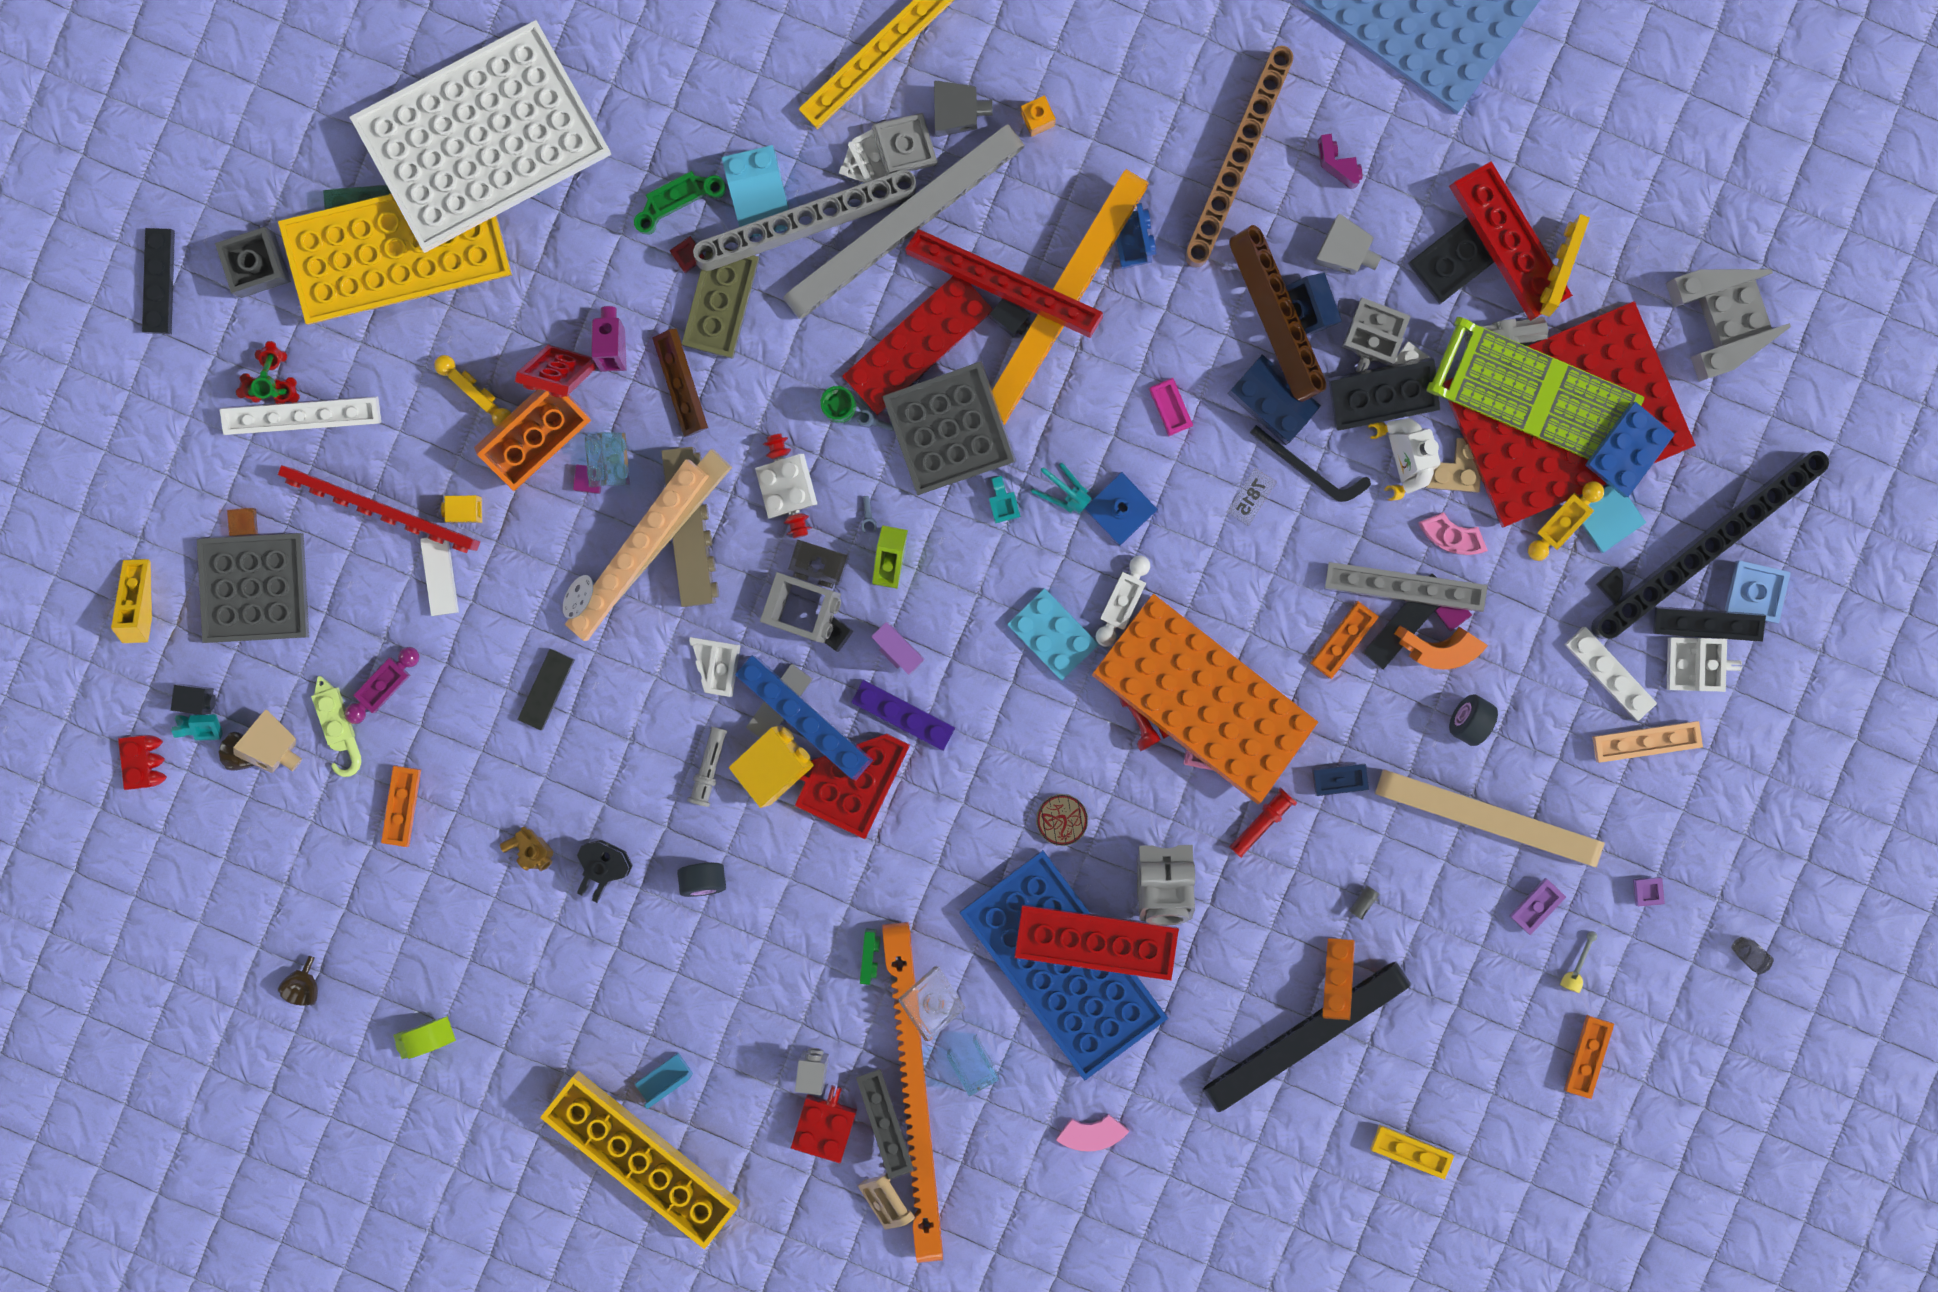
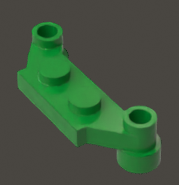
M690 171L646 194L647 203L643 212L635 216L634 226L640 233L650 235L655 232L656 225L660 219L704 196L715 199L722 198L726 191V185L723 179L717 175L705 178L695 176ZM715 186H720L717 192L712 191ZM650 222L648 228H643L644 223Z

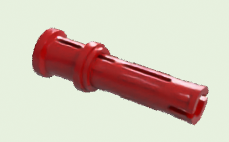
M1281 787L1278 789L1279 793L1268 804L1265 803L1263 805V812L1229 846L1239 857L1242 858L1274 822H1280L1282 820L1281 816L1292 805L1296 806L1297 802Z

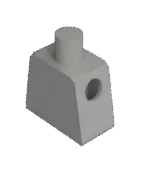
M1338 214L1331 225L1314 264L1355 275L1361 264L1375 270L1382 256L1368 250L1374 239L1369 233L1343 215Z

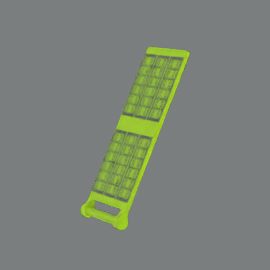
M1456 317L1453 324L1455 329L1433 382H1429L1426 389L1431 394L1448 399L1588 460L1629 404L1637 402L1642 406L1644 397L1478 326L1462 317ZM1469 331L1472 333L1449 390H1447L1442 385L1464 332Z

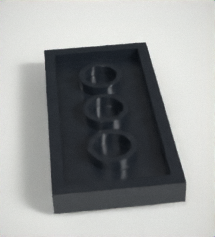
M1430 357L1329 378L1336 430L1339 431L1440 410L1439 396L1426 391L1429 382H1433L1436 375L1435 360Z

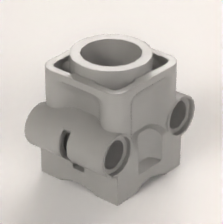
M1153 845L1139 846L1137 857L1139 919L1149 924L1162 926L1178 925L1191 920L1195 911L1193 845H1178L1173 848H1159Z

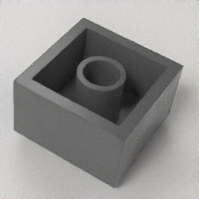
M262 227L215 243L231 294L244 298L291 282L275 232L268 228Z

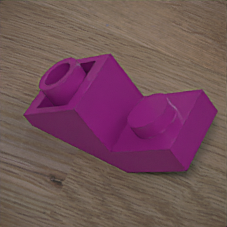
M1332 134L1321 135L1317 141L1321 167L1349 189L1356 188L1360 183L1359 180L1363 178L1361 164H1357L1356 157L1335 160V157H1338L1337 141L1332 140Z

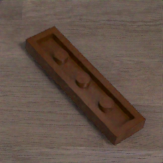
M677 328L669 329L652 337L683 436H692L707 429L708 425Z

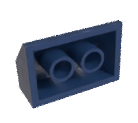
M1263 354L1227 393L1285 445L1295 438L1321 406L1312 397L1304 402L1297 400L1291 392L1284 373Z

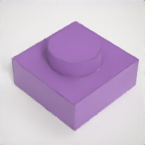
M1661 877L1633 879L1636 906L1665 904L1663 879Z

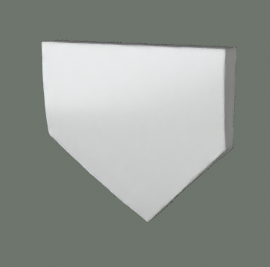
M872 129L852 139V142L849 141V148L839 174L863 183L886 176Z

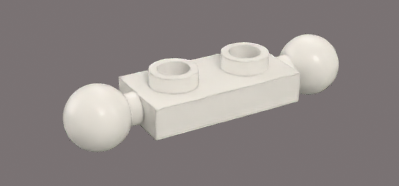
M1138 555L1132 558L1129 565L1130 575L1124 572L1121 573L1100 617V620L1107 622L1106 626L1099 628L1096 632V641L1103 647H1109L1115 643L1117 638L1116 627L1121 630L1125 629L1146 583L1139 579L1150 570V562L1145 556Z

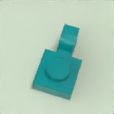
M1002 476L991 478L996 496L989 498L995 524L1021 517L1015 493H1006Z
M216 714L190 715L189 718L184 715H176L175 721L177 726L171 729L174 738L193 735L194 740H221L223 731Z

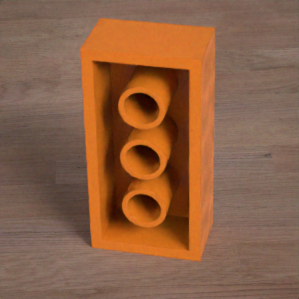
M538 389L482 439L474 449L476 454L515 491L583 429L591 419L570 395L559 398L551 396L548 391Z

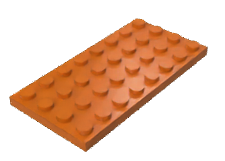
M1155 594L1150 596L1091 674L1257 805L1263 801L1318 724L1316 719Z

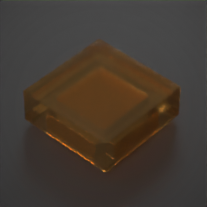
M256 508L227 510L229 536L258 534Z

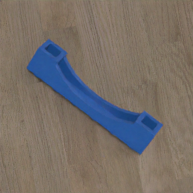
M751 655L735 674L851 779L857 780L873 761L859 746L804 701L760 658Z

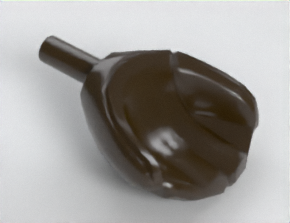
M230 732L219 747L220 762L227 770L237 771L254 766L234 755L233 747L243 737V734L239 732Z
M308 956L303 970L292 972L279 985L278 992L286 1002L299 1006H313L316 1003L318 995L317 983L313 976L308 974L315 957Z

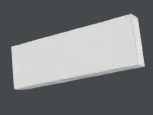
M421 538L431 616L459 613L449 541L444 540V543L441 544L428 538Z

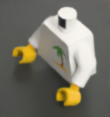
M1410 418L1389 421L1387 425L1384 422H1379L1368 426V428L1375 427L1377 429V434L1370 436L1371 439L1385 436L1387 432L1390 434L1388 435L1403 485H1389L1385 487L1384 491L1394 490V496L1387 499L1388 501L1401 500L1405 492L1409 494L1430 484L1434 470L1440 466L1439 445L1434 440L1430 428H1422L1421 425Z

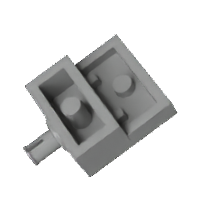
M1363 297L1360 299L1341 347L1361 357L1355 370L1356 373L1361 372V369L1366 371L1370 361H1378L1388 366L1394 364L1403 342L1402 338L1410 320V315Z

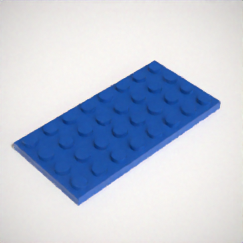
M1042 850L959 913L1085 1081L1169 1018L1136 975L1015 958L1022 904L1091 914L1045 851Z

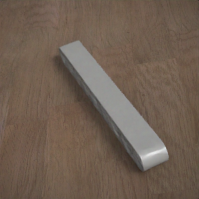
M900 170L702 240L695 245L693 250L696 264L702 270H714L903 203L915 195V177L910 171ZM900 182H908L911 186L906 190H902L897 185ZM878 190L886 193L885 197L880 199L875 198L872 194ZM852 199H858L862 203L858 207H851L848 205V202ZM827 208L837 210L833 216H827L823 212ZM804 216L812 219L811 223L807 225L799 223V220ZM778 225H784L788 228L786 232L781 234L774 231ZM753 234L763 236L759 242H751L749 240ZM731 242L738 245L734 251L724 249ZM705 251L713 253V256L708 260L700 258V255Z

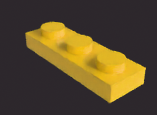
M1380 1124L1370 1147L1373 1152L1444 1180L1454 1158L1453 1153Z

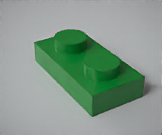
M866 928L860 984L870 985L872 978H877L878 963L873 962L874 952H879L881 937L876 936L877 929Z

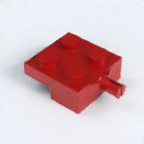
M831 1085L827 1100L807 1094L791 1149L841 1164L857 1109L837 1103L842 1088L837 1087L835 1096H833L836 1086Z

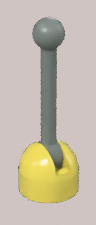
M1594 931L1587 933L1588 940L1574 972L1566 973L1560 982V986L1579 994L1583 986V978L1579 973L1592 942L1597 939V934Z

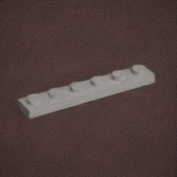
M1332 562L1328 563L1325 589L1478 612H1484L1488 585Z

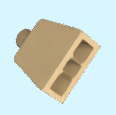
M266 709L233 747L235 756L270 773H273L280 764L293 772L302 761V758L291 751L296 745V738Z

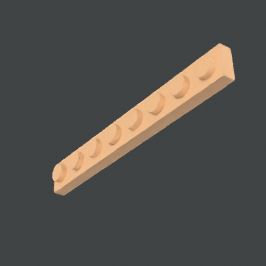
M686 459L595 582L592 596L583 612L575 618L568 619L565 623L583 641L589 640L709 477L691 460Z

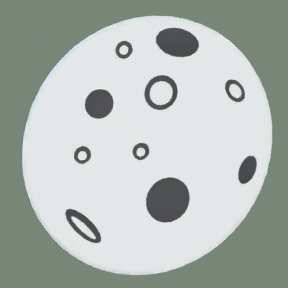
M582 575L570 585L563 601L565 617L569 619L577 617L588 605L593 591V581L590 576Z

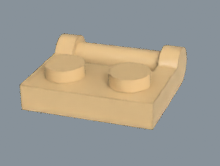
M887 1172L878 1177L865 1179L857 1185L885 1230L905 1226L914 1220L911 1210L908 1211L891 1185Z

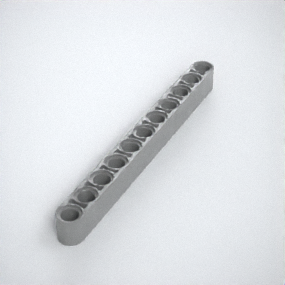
M1009 124L1002 127L785 294L783 299L798 319L807 316L918 229L922 228L1012 159L1025 145Z

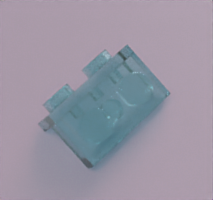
M600 432L586 435L585 451L589 487L630 485L626 434Z

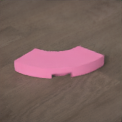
M1444 512L1418 522L1426 537L1436 546L1447 552L1458 555H1474L1488 551L1478 527L1469 529L1458 527L1449 521Z
M1110 1114L1093 1123H1082L1071 1118L1056 1137V1141L1074 1150L1098 1151L1119 1142L1128 1134L1129 1129Z

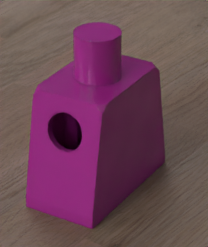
M613 306L601 307V318L592 320V359L601 372L627 371L625 328L621 320L617 318V308Z

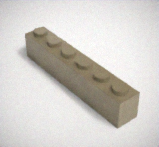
M694 447L662 450L665 484L669 483L686 459L698 465L702 460L701 453H696ZM703 503L673 536L681 607L715 604V598L719 597L718 583L713 582L712 572L716 571L714 556L709 554V546H712V535L710 530H706L705 520H709V511L707 504Z

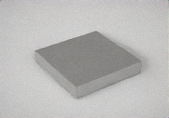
M923 113L873 124L872 130L886 175L900 170L914 171L937 164Z

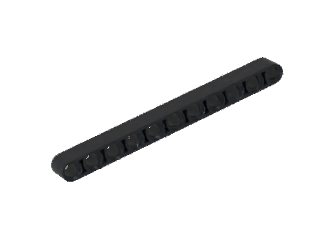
M1812 451L1796 458L1621 597L1616 604H1612L1597 616L1591 625L1593 634L1600 639H1612L1620 635L1823 474L1829 466L1827 455L1821 451ZM1811 457L1816 461V468L1814 470L1809 466V459ZM1790 473L1796 478L1794 486H1791L1788 482ZM1769 490L1775 493V501L1773 503L1767 498ZM1749 506L1755 511L1753 519H1750L1746 513ZM1728 522L1734 526L1732 536L1726 532ZM1707 539H1711L1714 543V548L1711 552L1705 548ZM1687 555H1690L1693 559V566L1690 569L1684 564V559ZM1667 571L1673 576L1670 585H1667L1664 581V574ZM1647 587L1652 591L1650 601H1646L1643 597V591ZM1625 604L1630 605L1632 613L1628 618L1622 613V608ZM1605 620H1608L1611 624V631L1608 634H1605L1601 627Z

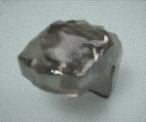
M1739 937L1731 946V949L1738 958L1757 975L1769 971L1774 962V958L1749 937Z

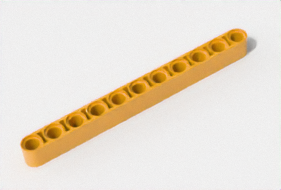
M1125 169L1053 290L1080 301L1136 208V204L1139 203L1149 185L1148 181ZM1037 315L994 386L992 392L1004 425L1062 331L1063 325Z

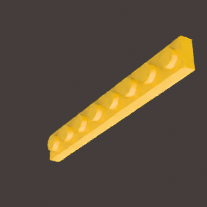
M913 0L799 108V111L818 130L954 0Z

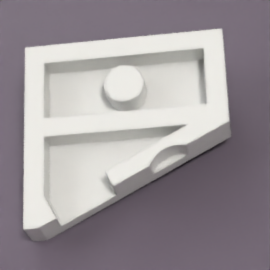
M690 637L689 642L693 646L697 661L695 662L702 676L701 682L704 693L732 697L741 645Z

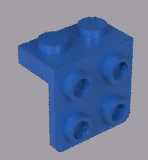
M1142 203L1136 204L1137 211H1133L1116 239L1121 269L1152 263V255H1156L1154 235H1148L1147 229H1151L1148 208L1143 209Z

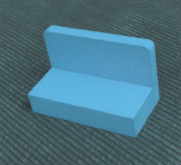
M677 1053L634 1085L646 1100L644 1107L649 1109L687 1082L693 1075V1072L681 1055Z

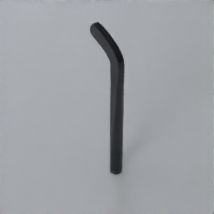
M1257 425L1250 431V434L1338 502L1354 499L1371 486L1370 479L1364 477L1351 487L1340 490Z

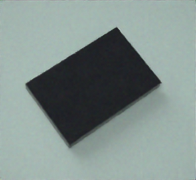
M1467 217L1412 259L1408 265L1437 302L1441 304L1493 264L1494 260Z

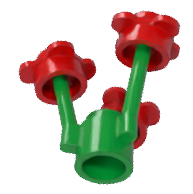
M267 341L265 347L255 351V358L263 366L260 375L257 378H253L248 373H243L240 376L241 383L239 388L236 389V395L239 398L246 397L251 399L255 403L261 401V399L268 398L270 395L274 397L276 404L289 401L292 403L298 402L300 395L296 391L297 381L293 377L280 381L268 376L269 370H275L280 362L287 360V354L284 351H280L276 347L275 342Z

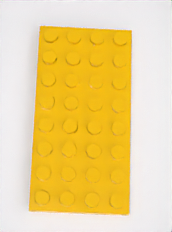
M392 194L278 221L306 325L512 276L497 215L426 253L420 247Z

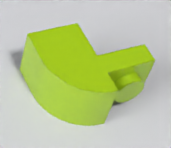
M448 1016L393 1035L396 1042L395 1046L400 1053L401 1059H411L456 1041Z

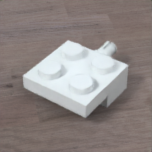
M1668 638L1666 690L1726 692V671H1741L1742 667L1731 665H1742V661L1727 660V639Z

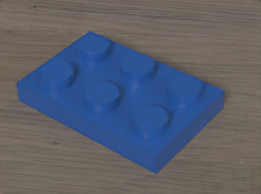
M1631 402L1585 466L1620 495L1629 497L1675 434L1637 402Z

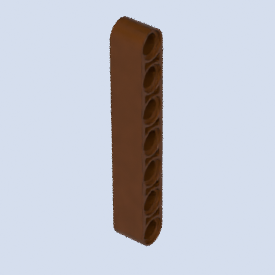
M1251 225L1232 236L1229 240V245L1291 392L1297 400L1304 402L1326 389V381L1266 239L1257 226Z

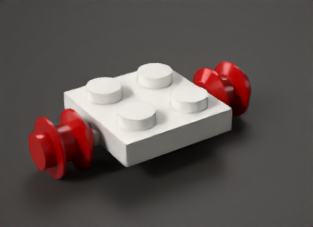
M782 434L766 437L767 442L763 443V446L769 447L770 452L766 454V457L775 459V462L755 468L768 519L789 513L792 516L787 517L784 521V524L790 525L791 528L787 535L792 534L793 539L807 536V530L812 529V527L806 526L805 523L809 515L800 513L799 510L817 505V500L805 455L798 454L785 458L791 451L790 448H785L784 445L788 437H782Z

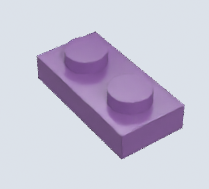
M1544 878L1509 916L1524 931L1531 935L1560 905L1566 896L1548 879Z

